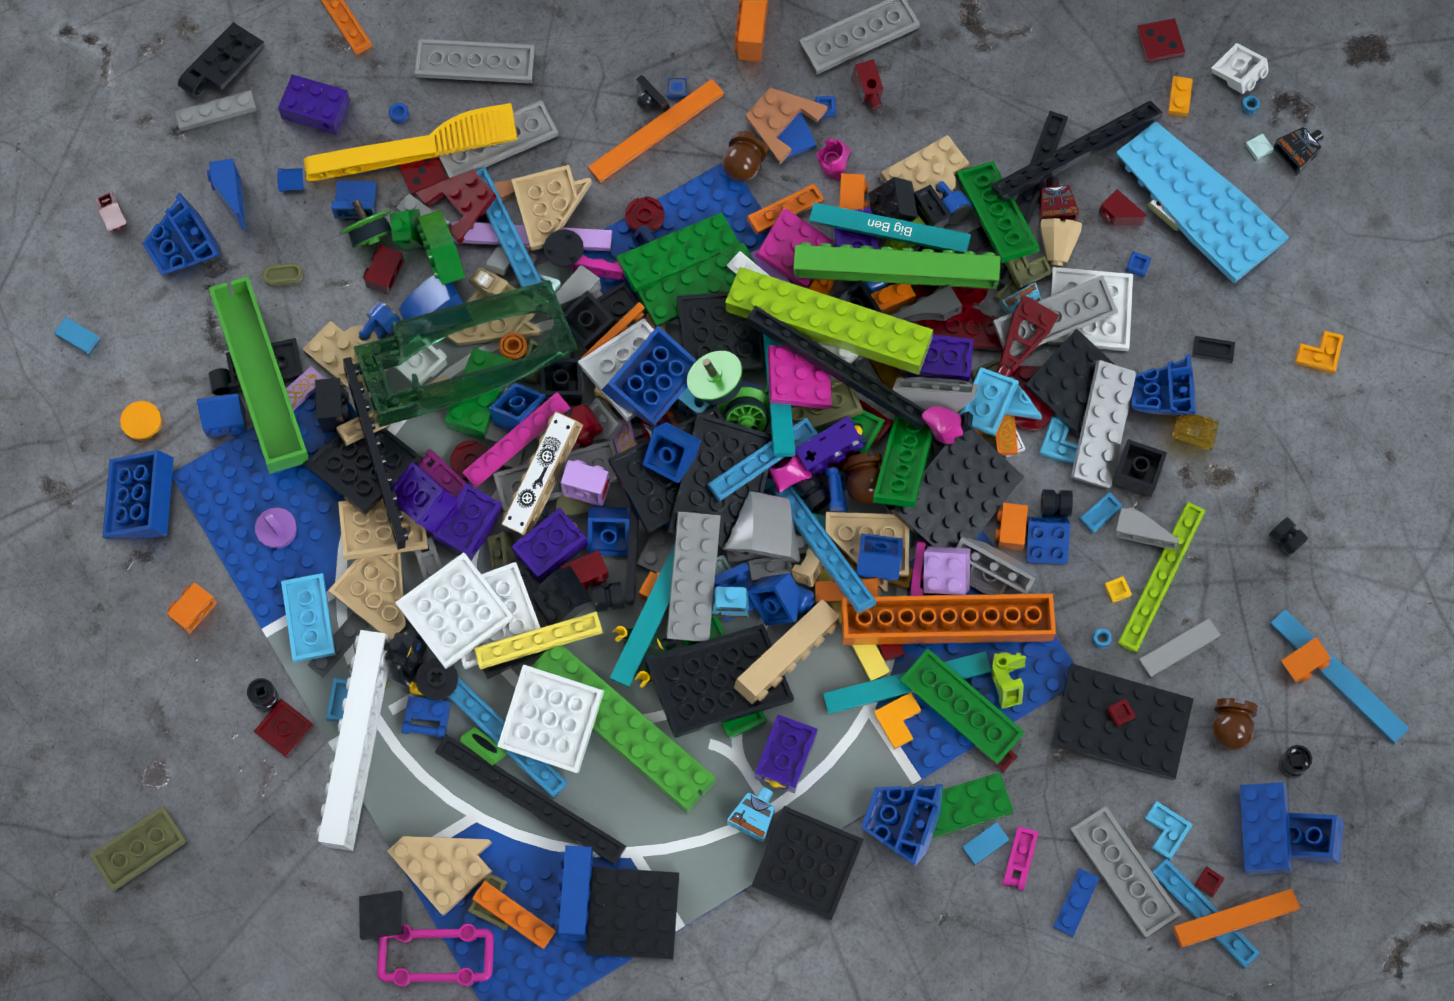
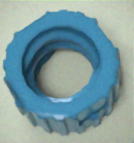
M1249 95L1243 99L1241 109L1244 113L1253 115L1258 111L1260 101L1256 96ZM1250 102L1254 104L1255 107L1251 108L1247 105V103Z
M1100 628L1094 632L1092 642L1097 648L1104 649L1110 645L1112 635L1110 631ZM1099 635H1105L1107 641L1100 642L1098 641L1097 637Z

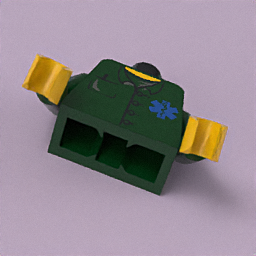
M616 627L612 631L619 634L615 641L619 642L624 638L623 646L625 647L633 628ZM657 633L655 634L635 677V680L640 679L642 681L639 685L641 688L647 683L652 682L645 659L667 653L666 651L676 647L674 639L664 638L660 640Z

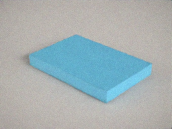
M980 367L973 384L978 385L976 396L961 409L959 415L970 411L973 415L972 428L995 437L1019 381Z

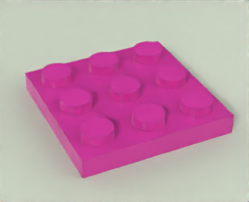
M784 208L755 256L799 286L807 288L812 279L794 278L795 245L808 242L812 246H820L823 243L833 244L834 241Z
M770 345L768 348L769 403L830 409V375L784 346Z

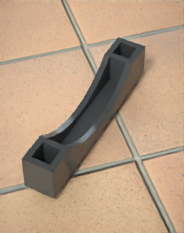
M949 285L945 288L940 287L933 292L934 294L928 297L923 296L911 306L906 305L900 308L898 313L892 316L908 322L921 320L945 321L961 313L962 304ZM859 355L852 364L857 368L872 359Z

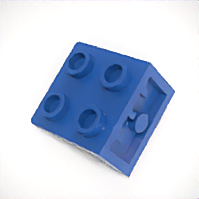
M337 181L335 201H332L331 206L334 218L359 219L352 202L358 199L367 217L375 215L376 182Z
M1027 516L1026 561L1028 563L1067 564L1070 540L1069 519L1063 517Z
M746 562L715 575L714 589L716 587H744L748 590L753 585ZM749 597V612H750V611L755 610L756 608H755V606H754L752 600H751L750 597ZM722 617L725 622L734 619L733 617Z

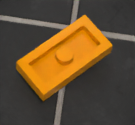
M1173 76L1168 114L1188 116L1193 79Z

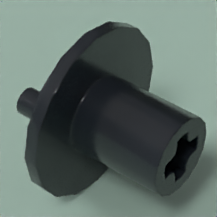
M567 229L557 230L551 233L545 240L544 254L553 265L560 267L571 266L577 263L583 255V241L574 231Z
M432 658L422 663L417 670L416 685L420 693L428 699H445L457 687L458 674L453 664L445 669L438 658Z

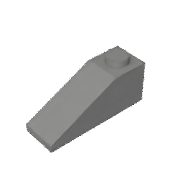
M580 265L544 306V317L548 319L566 311L587 290L595 297L601 289L600 278Z
M1131 507L1127 509L1121 508L1116 538L1178 550L1179 539L1143 512H1139L1138 509Z

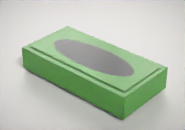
M475 727L463 734L460 739L463 744L492 766L504 758L507 753L506 750L497 747L498 744Z

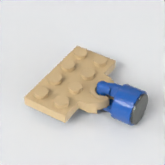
M948 135L881 172L885 182L893 177L912 181L914 192L931 185L952 215L948 222L949 224L962 222L972 211L973 206L963 192H954L956 187L954 175L957 174V171L969 168V162Z
M378 302L366 314L369 320L365 326H353L344 332L330 321L303 348V351L333 377L340 378L342 384H345L348 389L349 385L343 368V359L351 357L353 364L357 363L359 369L358 382L362 381L366 392L388 370L375 357L381 348L379 339L384 334L389 335L401 323L399 316L384 302Z

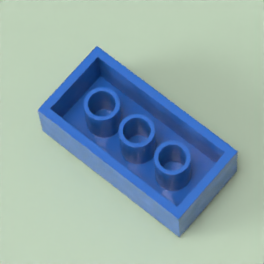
M1284 782L1240 785L1245 871L1249 875L1293 873L1287 786Z
M565 845V852L561 851L560 865L563 873H559L558 886H560L562 893L557 895L558 912H560V917L555 918L556 934H559L561 940L587 942L594 858L592 847Z

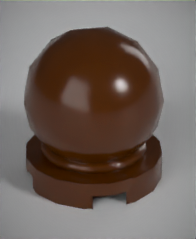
M738 131L735 136L731 137L729 148L723 155L722 167L726 175L731 180L739 183L753 179L760 171L761 162L767 156L768 146L764 140L761 142L755 138V134L752 132Z
M861 453L848 457L847 463L845 461L841 462L842 471L848 474L846 489L849 496L856 502L862 504L873 503V496L881 470L879 467L883 462L880 453H875V456Z
M1235 698L1217 699L1214 710L1219 715L1215 717L1212 725L1214 739L1221 747L1227 750L1237 751L1245 748L1252 741L1255 734L1254 722L1251 718L1257 716L1258 705L1245 700V704L1234 703Z

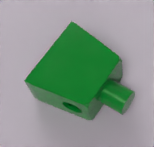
M419 209L390 214L393 242L404 250L423 247L416 226L420 224L418 220L420 216Z

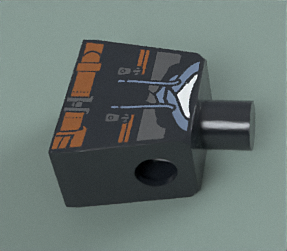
M1302 127L1278 138L1273 148L1297 176L1317 157L1322 148L1319 142L1324 139V136L1320 130L1310 134L1306 128Z

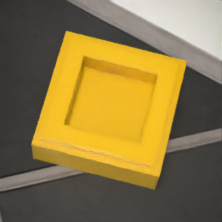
M1124 576L1104 583L1112 604L1132 596Z

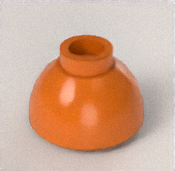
M508 333L501 338L499 350L504 357L517 360L526 353L527 341L519 333Z

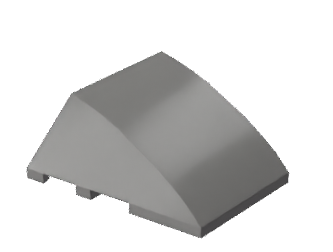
M750 491L723 550L739 553L749 552L780 558L781 561L801 564L789 499Z

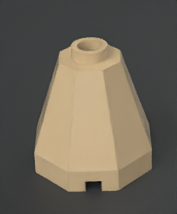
M1056 218L1041 220L1040 234L1046 259L1051 263L1052 267H1063V264L1068 263L1081 233L1082 223L1073 220L1063 222Z

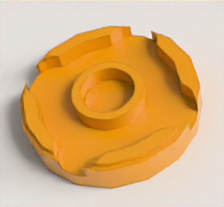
M137 401L124 409L121 414L120 424L122 430L129 438L136 441H145L151 439L156 432H159L162 425V417L157 407L152 403Z

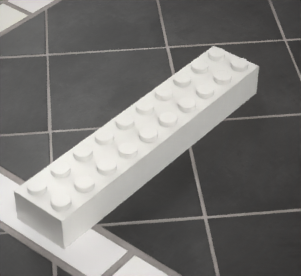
M360 630V635L355 639V648L357 650L355 657L353 656L351 659L352 674L346 684L348 694L342 704L344 714L343 719H340L338 724V732L340 734L339 739L334 744V753L336 754L334 761L330 764L329 773L331 774V779L325 788L327 799L326 804H323L321 808V817L323 819L322 824L317 828L316 834L317 838H319L318 842L328 848L353 851L389 671L385 657L390 648L389 642L391 639L385 633Z

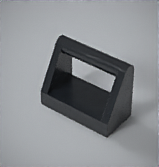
M928 185L914 192L917 215L928 226L943 228L950 221L952 215L933 187Z

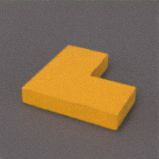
M1324 330L1319 348L1300 343L1294 364L1335 374L1344 335Z
M910 692L874 711L873 714L894 750L913 740L904 721L920 713L921 709Z

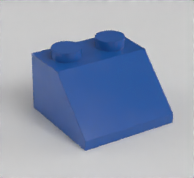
M514 383L489 407L494 426L510 432L546 399V396Z
M238 394L197 399L201 424L206 436L215 438L220 437L221 434L230 433L237 435L242 433V431H247L245 407Z
M667 422L661 424L653 430L643 465L679 483L695 460L701 440Z
M589 506L588 554L599 550L601 555L628 556L631 508Z
M861 533L856 574L865 578L879 577L888 581L898 580L903 538Z
M790 573L761 577L747 590L765 626L792 623L797 620L799 589Z

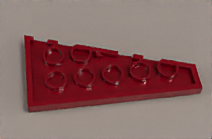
M916 285L915 303L919 298L923 296L928 297L934 293L923 288L922 285ZM960 302L962 304L961 313L945 321L921 320L913 322L914 324L933 329V335L974 339V349L1003 352L992 323L998 317L986 315L981 310Z

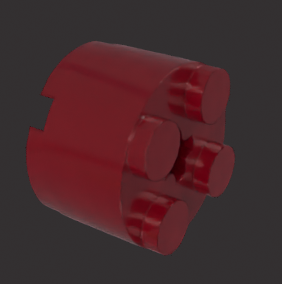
M586 404L572 408L573 413L567 416L583 424L571 451L581 446L585 448L594 443L593 438L604 430L595 414Z

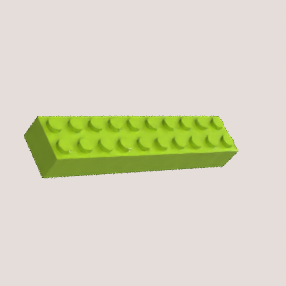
M739 267L725 302L726 311L747 318L756 305L811 340L851 351V353L918 375L933 339V329L743 267Z

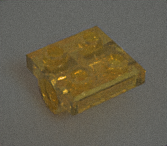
M1196 414L1178 415L1171 438L1212 450L1219 422L1210 417H1202Z

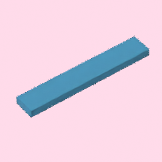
M807 417L793 426L795 449L818 435ZM770 441L709 482L707 486L718 502H720L785 457H774L773 444Z
M1167 858L1152 871L1161 886L1194 919L1219 912ZM1238 930L1214 938L1244 969L1260 954Z

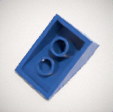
M226 159L209 162L210 170H207L208 181L211 182L212 190H216L219 199L241 229L246 230L241 179L234 160Z
M1289 813L1292 858L1319 863L1340 864L1344 821L1338 815Z

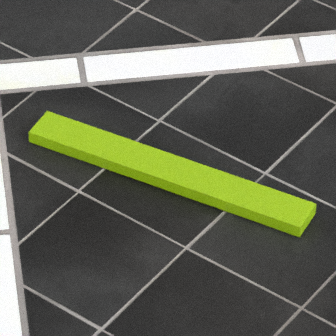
M1187 501L1171 533L1179 539L1178 550L1164 548L1117 645L1137 653L1206 512L1205 509Z

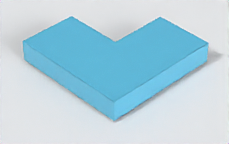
M1052 416L1039 455L1073 466L1078 445L1065 441L1069 428L1056 417Z
M1158 801L1154 803L1144 819L1162 831L1152 850L1169 861L1193 826L1192 823Z

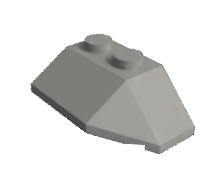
M909 377L906 379L897 378L893 390L925 410L939 406L957 413L975 398L978 385L963 380Z
M962 537L956 547L971 549L970 586L987 595L1028 594L1036 579V576L1022 562L985 542Z

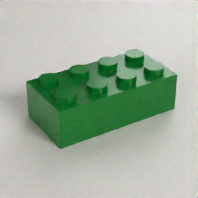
M441 210L419 216L420 224L416 226L435 279L439 278L441 284L444 285L465 278L454 240Z
M473 347L445 418L447 429L485 440L492 420L489 407L505 392L514 369L512 359Z

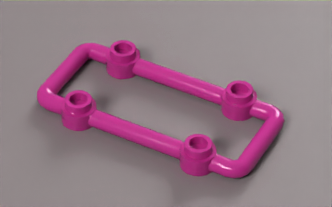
M404 924V934L379 938L377 976L383 982H394L400 987H405L410 982H459L461 985L468 987L473 985L474 982L487 981L493 972V933L488 929H476L471 924H464L460 929H412ZM388 938H396L402 943H408L413 938H461L468 943L475 941L476 938H485L483 973H474L469 968H462L458 973H410L404 968H399L394 973H385Z

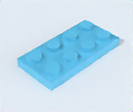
M323 573L281 581L293 662L336 655Z

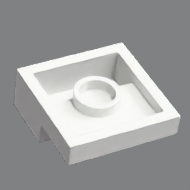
M1238 43L1211 67L1213 74L1226 80L1230 88L1242 94L1247 90H1253L1256 81L1259 78H1265L1269 71L1267 58Z
M417 332L388 361L412 385L418 388L430 376L433 378L447 365V356L441 349L438 348L436 350L427 336L424 335L422 337Z

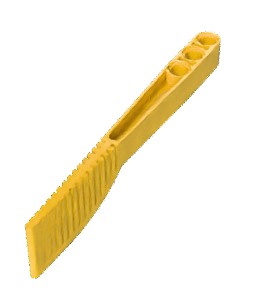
M512 104L490 106L461 113L442 123L430 135L308 156L303 159L305 178L308 181H320L438 157V155L444 156V154L449 155V153L454 154V152L458 153L460 151L463 152L465 150L468 151L470 149L516 141L518 139Z

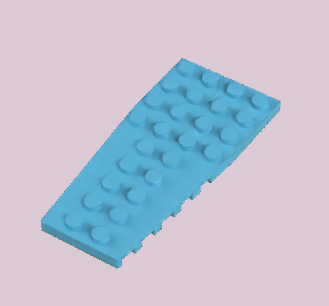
M1158 122L1153 123L1115 154L1116 159L1120 158L1125 163V169L1129 173L1133 172L1139 179L1138 183L1140 186H1145L1151 192L1150 197L1155 201L1158 200L1164 207L1163 211L1176 220L1175 224L1191 243L1234 284L1289 239V236L1245 194Z

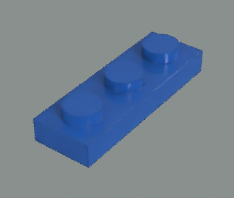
M1081 868L1079 869L1053 926L1054 929L1071 937L1074 936L1100 877Z

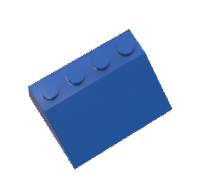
M657 326L602 388V391L616 404L654 426L688 387L687 376L697 360Z
M159 450L109 459L103 538H156L167 536L174 457Z

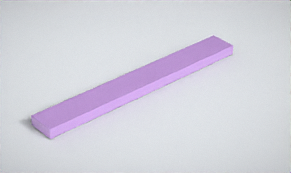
M474 223V228L466 233L464 236L465 240L462 242L501 245L490 223ZM514 225L524 246L530 247L524 225ZM562 228L577 233L583 241L584 250L611 251L612 230Z

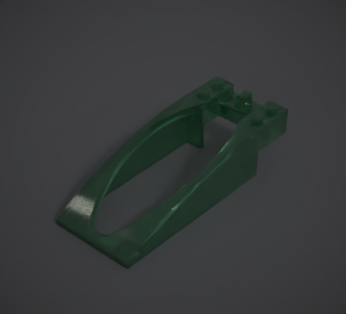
M550 280L394 322L393 336L354 346V360L366 386L379 427L435 412L496 390L577 350V345ZM532 313H545L554 319V325L548 336L525 358L421 386L417 375L412 374V387L392 392L385 369L402 365L420 351L453 333L486 322Z

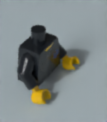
M415 628L405 630L403 634H395L394 638L389 642L390 648L385 660L390 668V675L393 680L406 688L410 687L411 694L423 695L419 692L416 682H412V680H414L428 645Z

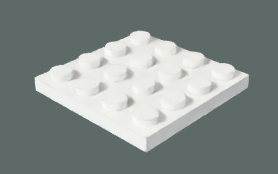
M1053 267L1050 297L1101 275L1104 276L1118 313L1078 330L1098 349L1129 351L1133 274ZM1073 332L1051 340L1047 344L1062 345Z
M644 318L578 361L584 373L627 422L636 415L616 404L602 391V388L654 330Z
M465 553L459 555L395 602L445 669L514 619V616Z
M516 562L481 574L514 616V619L477 647L540 628ZM474 649L461 658L464 669L478 665Z
M523 665L497 747L579 773L604 690Z

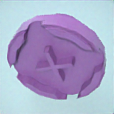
M270 508L257 518L255 534L260 543L268 548H284L296 536L297 523L293 515L286 509Z

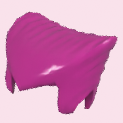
M828 138L825 141L826 146L816 153L822 171L827 176L841 180V173L845 174L848 158L852 150L841 140Z
M938 406L931 407L922 414L923 420L927 423L937 441L944 444H952L955 437L963 435L961 416L956 412Z
M796 452L792 459L783 458L777 469L774 465L769 468V473L778 494L789 486L812 477L811 472L806 470Z

